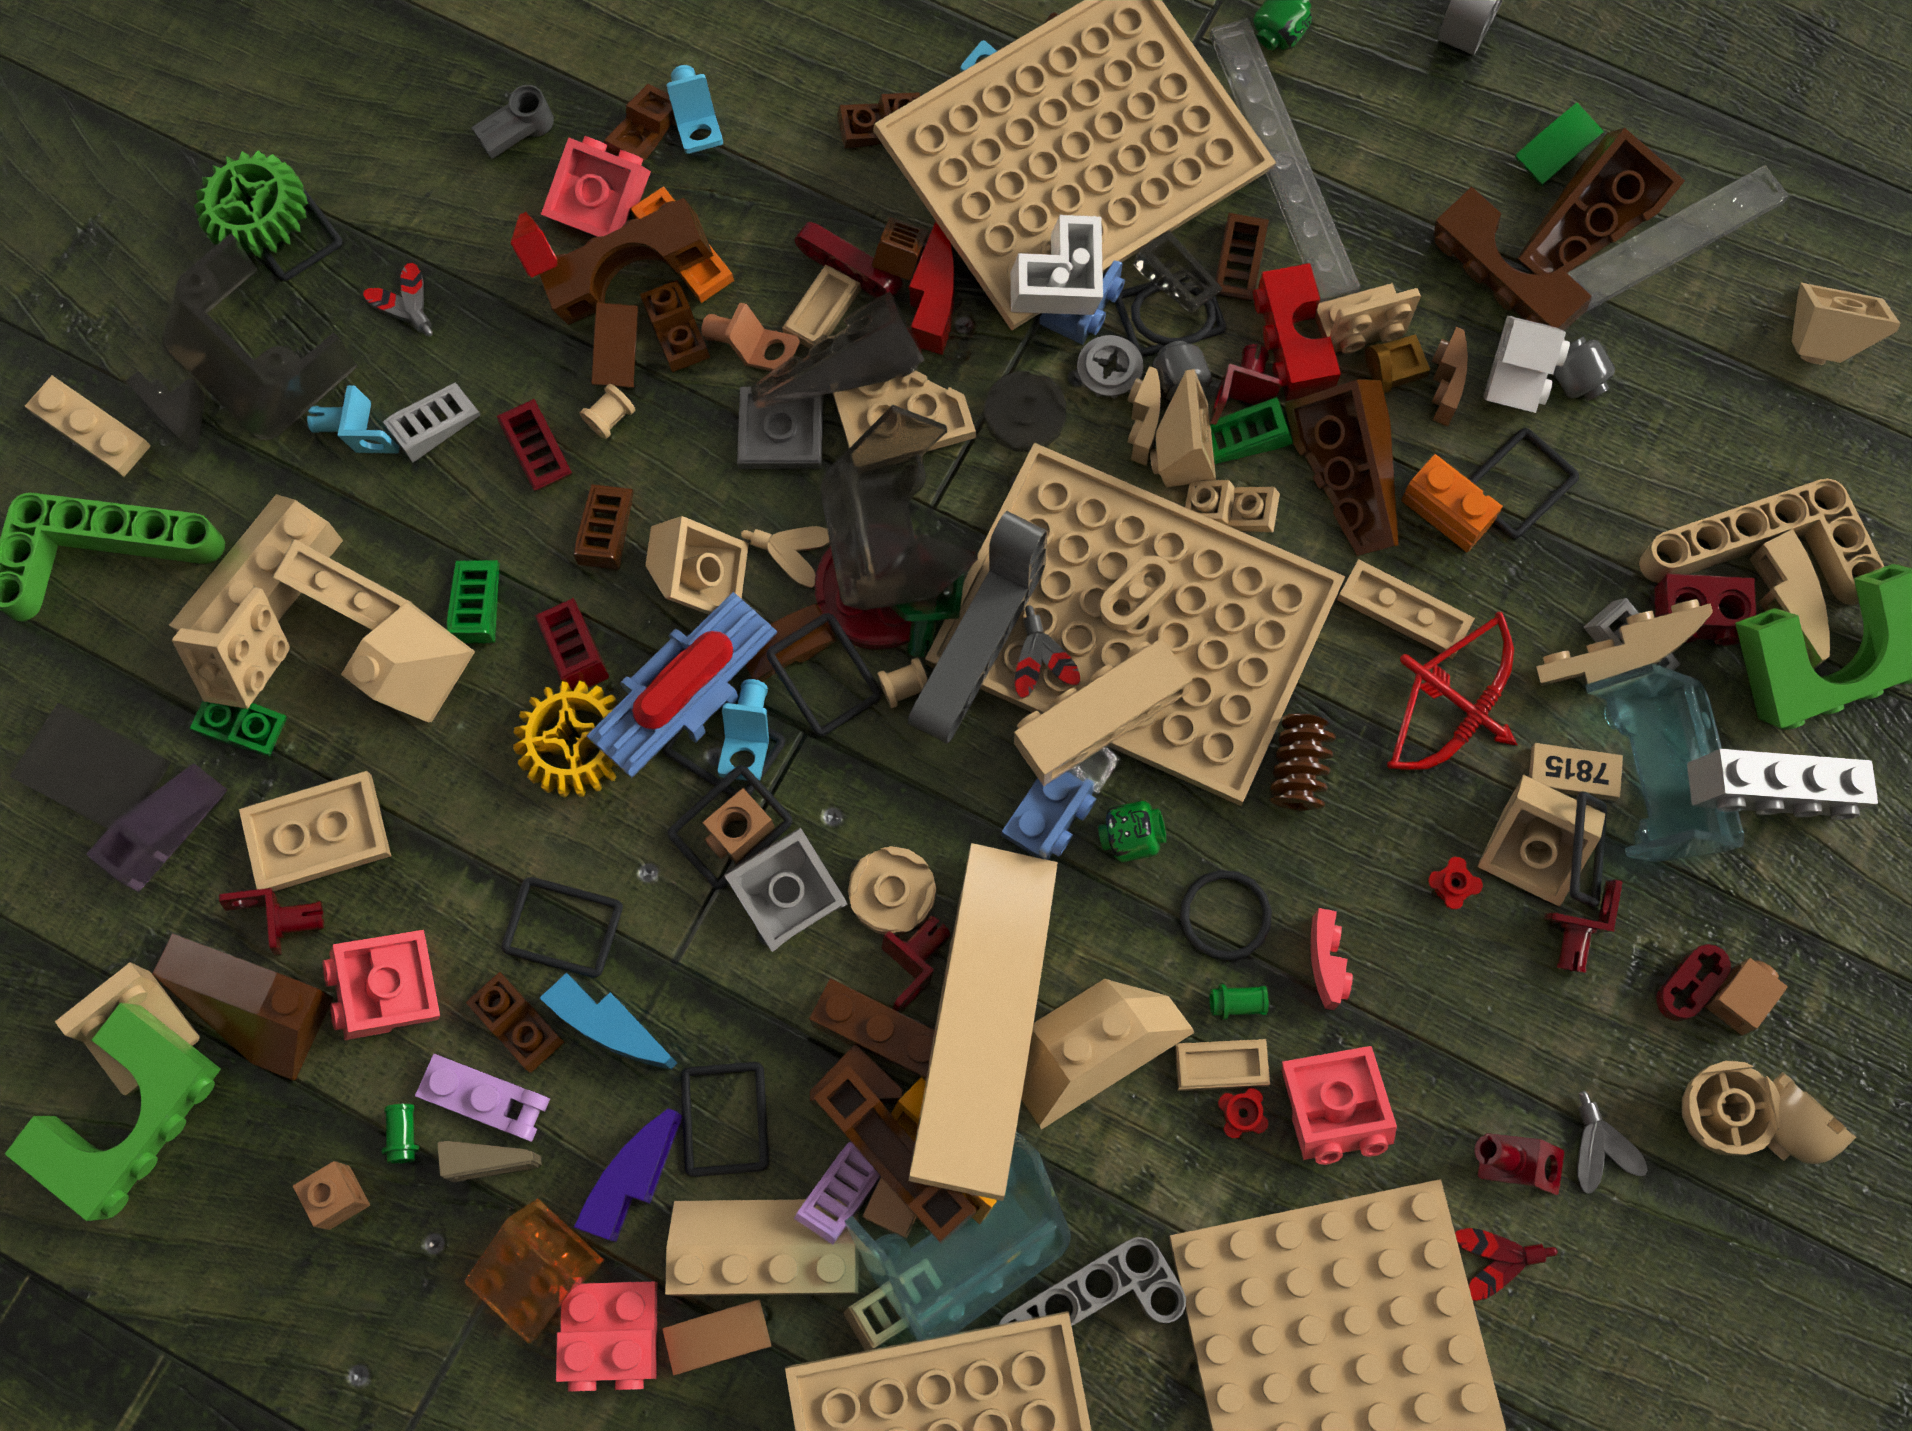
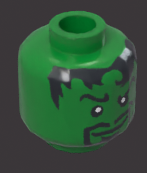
M1266 0L1253 18L1254 26L1258 31L1256 35L1257 40L1265 48L1272 51L1276 48L1283 50L1294 48L1313 21L1310 12L1312 6L1309 0Z
M1137 801L1109 808L1105 824L1098 827L1103 850H1111L1119 862L1153 857L1159 853L1160 845L1166 843L1167 840L1165 824L1160 809H1153L1146 801Z

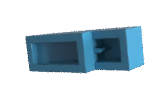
M566 973L540 997L549 1008L574 1029L591 1041L618 1055L666 1069H672L677 1064L611 992L597 1004Z

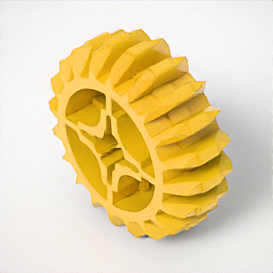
M562 681L560 693L554 694L550 687H545L544 694L547 698L544 701L540 702L535 697L530 698V703L534 708L532 713L520 711L519 717L527 725L514 727V734L522 739L513 744L516 754L523 755L518 760V765L522 770H530L527 777L533 784L542 781L541 788L547 793L553 791L557 786L559 795L566 798L574 786L576 794L579 797H584L586 793L585 785L591 784L595 791H601L602 784L599 779L605 775L608 780L615 781L616 775L611 767L613 765L619 766L601 750L594 759L586 764L589 752L598 748L587 738V735L596 726L593 722H580L576 715V710L589 711L604 719L617 706L616 698L613 695L604 697V691L597 685L588 692L586 683L581 681L578 682L574 691L571 690L567 682ZM559 716L557 725L553 729L545 731L549 723ZM572 726L580 736V739L576 738L578 742L573 744L574 753L565 741H571L568 736L573 734ZM551 752L553 756L564 755L569 762L570 769L556 768L543 761L541 754Z

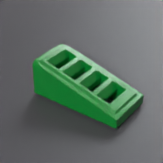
M1277 397L1219 418L1216 425L1210 423L1214 464L1276 450L1293 444L1282 407ZM1272 420L1275 430L1267 432L1264 422ZM1255 424L1259 435L1251 438L1248 425ZM1239 428L1242 442L1235 444L1231 429ZM1222 432L1227 446L1220 450L1214 433Z
M498 560L456 561L446 630L463 643H495L500 565ZM466 572H487V578L466 579ZM465 588H485V592L483 594H465ZM483 602L482 608H464V603ZM463 617H481L480 623H463Z

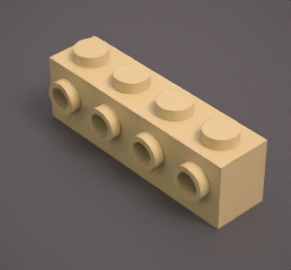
M1160 638L1151 645L1148 641L1140 643L1126 655L1128 659L1115 668L1112 664L1104 666L1092 675L1090 684L1079 691L1076 688L1065 691L1054 700V707L1043 714L1035 711L1017 724L1018 730L1014 732V744L1043 786L1189 693L1192 678L1163 638Z

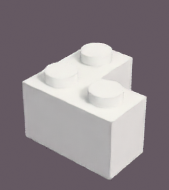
M1059 215L1051 233V255L1018 253L1010 272L1011 312L1093 315L1103 298L1101 217Z
M1507 315L1483 398L1487 401L1536 413L1538 404L1545 405L1551 391L1552 380L1546 379L1547 375H1553L1555 367H1562L1565 363L1570 342L1564 339L1566 332L1556 327Z

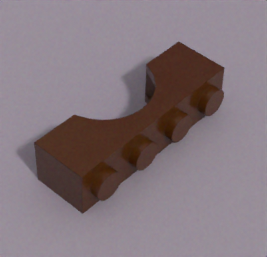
M1470 187L1436 219L1433 235L1436 245L1446 255L1452 256L1454 254L1463 262L1466 273L1475 282H1484L1494 291V298L1503 308L1508 311L1515 310L1524 320L1556 327L1565 331L1587 311L1592 295L1562 268L1550 273L1535 275L1520 272L1507 264L1499 254L1495 242V234L1498 230L1501 213L1473 187Z
M682 198L678 201H670L663 204L659 210L641 219L630 220L622 228L612 233L592 238L585 246L568 254L557 255V266L541 273L540 277L552 310L570 325L595 313L596 303H605L606 291L611 280L622 268L630 263L645 259L657 260L667 264L676 273H679L714 255L698 215L685 198Z
M830 978L809 1018L812 1026L852 1047L856 1044L860 1049L888 1060L915 1076L922 1077L926 1081L935 1030Z
M849 1065L813 1097L821 1109L940 1245L947 1241L976 1214V1208L961 1192L908 1181L915 1142Z

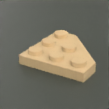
M863 344L822 354L825 371L856 471L976 438V430L964 394L950 387L947 390L927 380L926 375L899 362L894 364L876 355L875 350Z

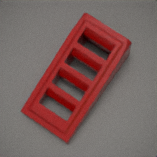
M527 212L520 214L510 244L527 275L532 278L555 268L558 262L544 233Z

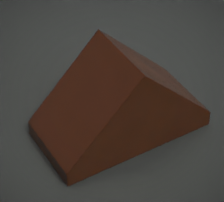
M855 1044L810 1090V1102L813 1106H819L813 1097L848 1065L882 1104H897L904 1094L902 1088Z

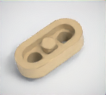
M1146 556L1139 559L1102 595L1100 616L1103 622L1108 627L1120 631L1136 626L1171 592L1174 582V571L1170 563L1159 556ZM1154 577L1159 581V584L1155 587H1149L1144 583V579ZM1118 605H1124L1128 608L1129 612L1126 615H1118L1113 609Z

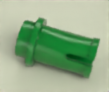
M1219 984L1218 988L1210 989L1209 1003L1212 1016H1220L1221 1020H1227L1228 1015H1267L1269 1000L1265 985L1260 987L1227 988L1225 984Z
M394 1104L384 1108L386 1113V1147L382 1148V1154L387 1155V1163L389 1164L414 1162L415 1153L419 1152V1145H414L413 1104Z

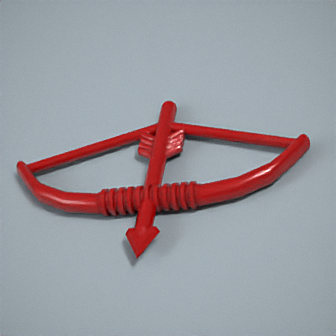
M1496 612L1493 619L1423 666L1407 654H1403L1400 657V662L1414 672L1416 676L1392 759L1387 763L1389 769L1424 770L1443 763L1453 756L1465 743L1469 742L1472 734L1476 732L1475 730L1479 728L1478 725L1481 724L1496 735L1494 737L1496 742L1518 746L1508 724L1501 726L1488 716V712L1492 710L1491 707H1494L1498 698L1502 696L1501 693L1512 672L1514 646L1502 612ZM1498 624L1503 640L1501 664L1492 684L1485 688L1486 690L1482 692L1483 695H1480L1476 704L1473 705L1450 687V675L1437 666V664ZM1419 689L1432 699L1444 695L1467 713L1463 722L1456 728L1457 731L1453 732V738L1437 753L1417 762H1399Z

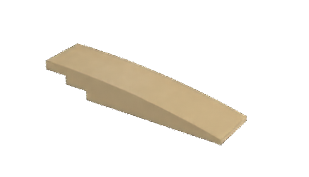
M971 843L963 887L958 902L953 936L948 952L908 1181L1000 1201L1004 1200L1033 1030L1058 862Z

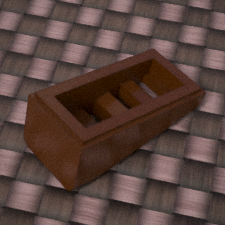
M1228 213L1213 289L1215 295L1253 301V290L1256 288L1268 219ZM1233 232L1257 236L1256 242L1233 239ZM1230 247L1254 251L1253 257L1229 253ZM1227 262L1249 265L1251 270L1250 272L1226 268ZM1224 277L1248 281L1247 288L1223 284Z
M890 217L878 243L871 266L910 280L928 230Z
M591 484L573 553L578 565L620 569L634 494L633 489ZM600 497L621 499L619 506L599 504ZM597 512L617 514L615 520L596 518ZM594 526L613 528L612 534L594 532ZM591 541L609 542L608 548L591 546Z

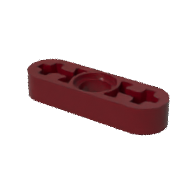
M807 222L794 239L796 246L806 256L822 266L828 265L858 281L862 290L883 302H891L903 286L900 277L873 268L871 266L873 257L816 223Z

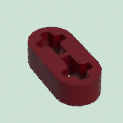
M1711 944L1699 946L1691 951L1659 989L1656 1000L1659 1011L1666 1018L1679 1022L1687 1020L1700 1012L1730 973L1731 962L1726 952L1720 947ZM1712 958L1714 963L1711 968L1716 974L1711 972L1700 980L1697 979L1695 975L1702 968V963L1698 959ZM1688 985L1692 989L1685 998V1002L1689 1007L1683 1006L1676 1009L1672 1005L1675 997L1670 992L1677 993Z

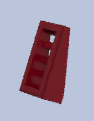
M535 399L496 416L534 492L572 475ZM534 419L535 426L515 435L513 428ZM539 433L542 434L544 439L522 449L520 442ZM549 447L551 453L529 463L526 456ZM550 462H557L558 468L536 477L533 470Z
M574 598L535 615L561 681L567 682L572 691L575 690L579 681L585 682L587 687L590 688L609 678L601 655ZM573 618V623L552 632L551 628ZM577 634H580V636H578V637H576V638H573V639H571V640H569V641H567V642H565V643H563V644H561V645H558V643H560V642H562V641H564V640H566V639H568V638H570V637H572V636H575V635H577ZM586 649L585 652L565 661L564 658Z

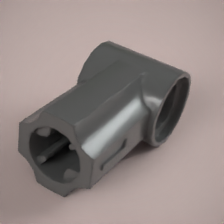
M522 85L511 93L507 105L477 123L471 129L489 157L493 159L527 136L540 137L546 134L552 128L554 117L541 90L533 85Z

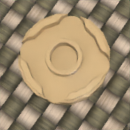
M893 846L881 848V850L875 851L872 854L869 853L860 859L851 873L848 886L852 911L861 924L875 933L885 935L888 931H891L895 936L909 933L926 921L934 908L937 892L933 873L925 860L909 849Z

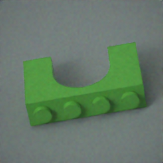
M1891 564L1854 578L1863 618V638L1854 658L1844 668L1830 675L1819 676L1812 668L1805 646L1799 615L1774 608L1736 622L1758 719L1772 724L1779 729H1794L1802 726L1805 723V719L1815 715L1833 714L1843 710L1844 704L1857 699L1876 698L1884 693V689L1897 684H1911L1912 568Z
M119 1003L92 1039L95 1044L127 1068L137 1081L141 1093V1111L137 1124L131 1134L119 1145L104 1151L88 1143L56 1116H33L5 1152L6 1156L86 1221L112 1218L124 1208L129 1200V1195H127L129 1190L137 1180L144 1178L155 1167L158 1161L157 1153L166 1142L173 1140L183 1130L186 1124L185 1116L194 1104L202 1102L211 1093L215 1085L213 1079L221 1070V1068L141 1005Z

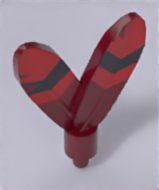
M1466 1228L1455 1232L1457 1243L1464 1251L1494 1261L1470 1281L1469 1289L1473 1301L1488 1299L1513 1280L1526 1265L1545 1263L1546 1257L1556 1256L1558 1253L1555 1247L1544 1248L1542 1243L1522 1247L1516 1242L1480 1229Z

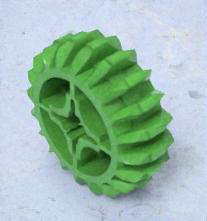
M242 151L239 160L236 161L226 156V165L222 168L212 165L214 175L212 177H202L205 188L195 191L199 202L194 207L196 214L199 216L197 220L204 233H207L209 240L214 245L216 244L217 247L220 246L224 252H227L229 255L236 252L238 256L244 259L251 251L255 256L261 258L263 248H269L270 251L277 253L276 244L281 241L290 244L288 234L290 232H301L297 221L307 218L306 211L303 208L308 204L307 197L303 192V183L298 176H295V172L285 162L282 163L273 154L266 157L260 151H257L250 158L248 154ZM252 205L253 211H251L248 206Z

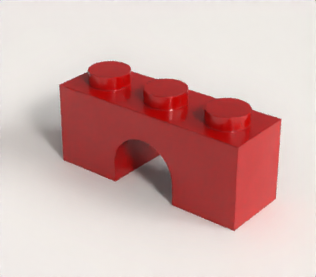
M1307 263L1262 272L1258 289L1253 290L1254 306L1258 314L1263 313L1266 323L1263 326L1265 347L1267 350H1273L1276 361L1273 363V377L1282 380L1281 387H1283L1286 401L1299 399L1337 386L1341 373L1331 337L1320 339L1305 338L1293 326L1300 321L1315 319L1320 297L1311 264Z

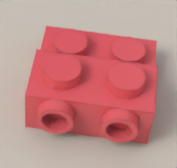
M584 136L583 141L579 142L568 137L541 215L596 237L605 236L622 228L627 222L631 211L630 208L641 200L651 171L641 166L643 158L632 153L620 150L619 155L615 156L605 152L607 145L598 140Z
M424 930L333 944L329 953L330 959L323 960V974L326 986H335L338 1002L330 1004L334 1030L343 1029L345 1040L388 1033L395 1027L435 1021L440 1017Z
M1372 1046L1282 1062L1281 1071L1293 1110L1292 1121L1303 1160L1315 1158L1316 1163L1327 1165L1339 1161L1343 1157V1153L1360 1150L1363 1156L1371 1157L1384 1153L1388 1149V1145L1394 1144L1397 1125Z
M658 1282L562 1284L561 1332H557L556 1382L568 1381V1391H596L597 1381L615 1380V1390L644 1389V1379H657Z

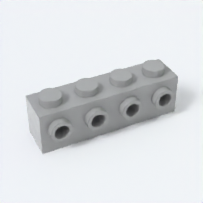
M1719 749L1687 763L1691 803L1694 807L1717 808L1719 812L1752 810L1756 811V814L1759 815L1793 813L1795 817L1825 815L1831 816V819L1846 820L1859 817V810L1878 804L1873 765L1870 760Z

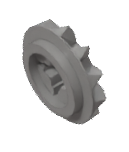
M1115 335L1097 337L1088 342L1079 354L1077 374H1079L1082 380L1083 387H1088L1092 390L1097 398L1101 395L1111 396L1115 400L1120 394L1130 393L1136 378L1141 379L1143 359L1141 353L1132 342L1123 337ZM1115 355L1117 356L1116 369L1120 373L1113 371L1105 379L1103 367L1100 364L1107 365L1110 360H1113Z

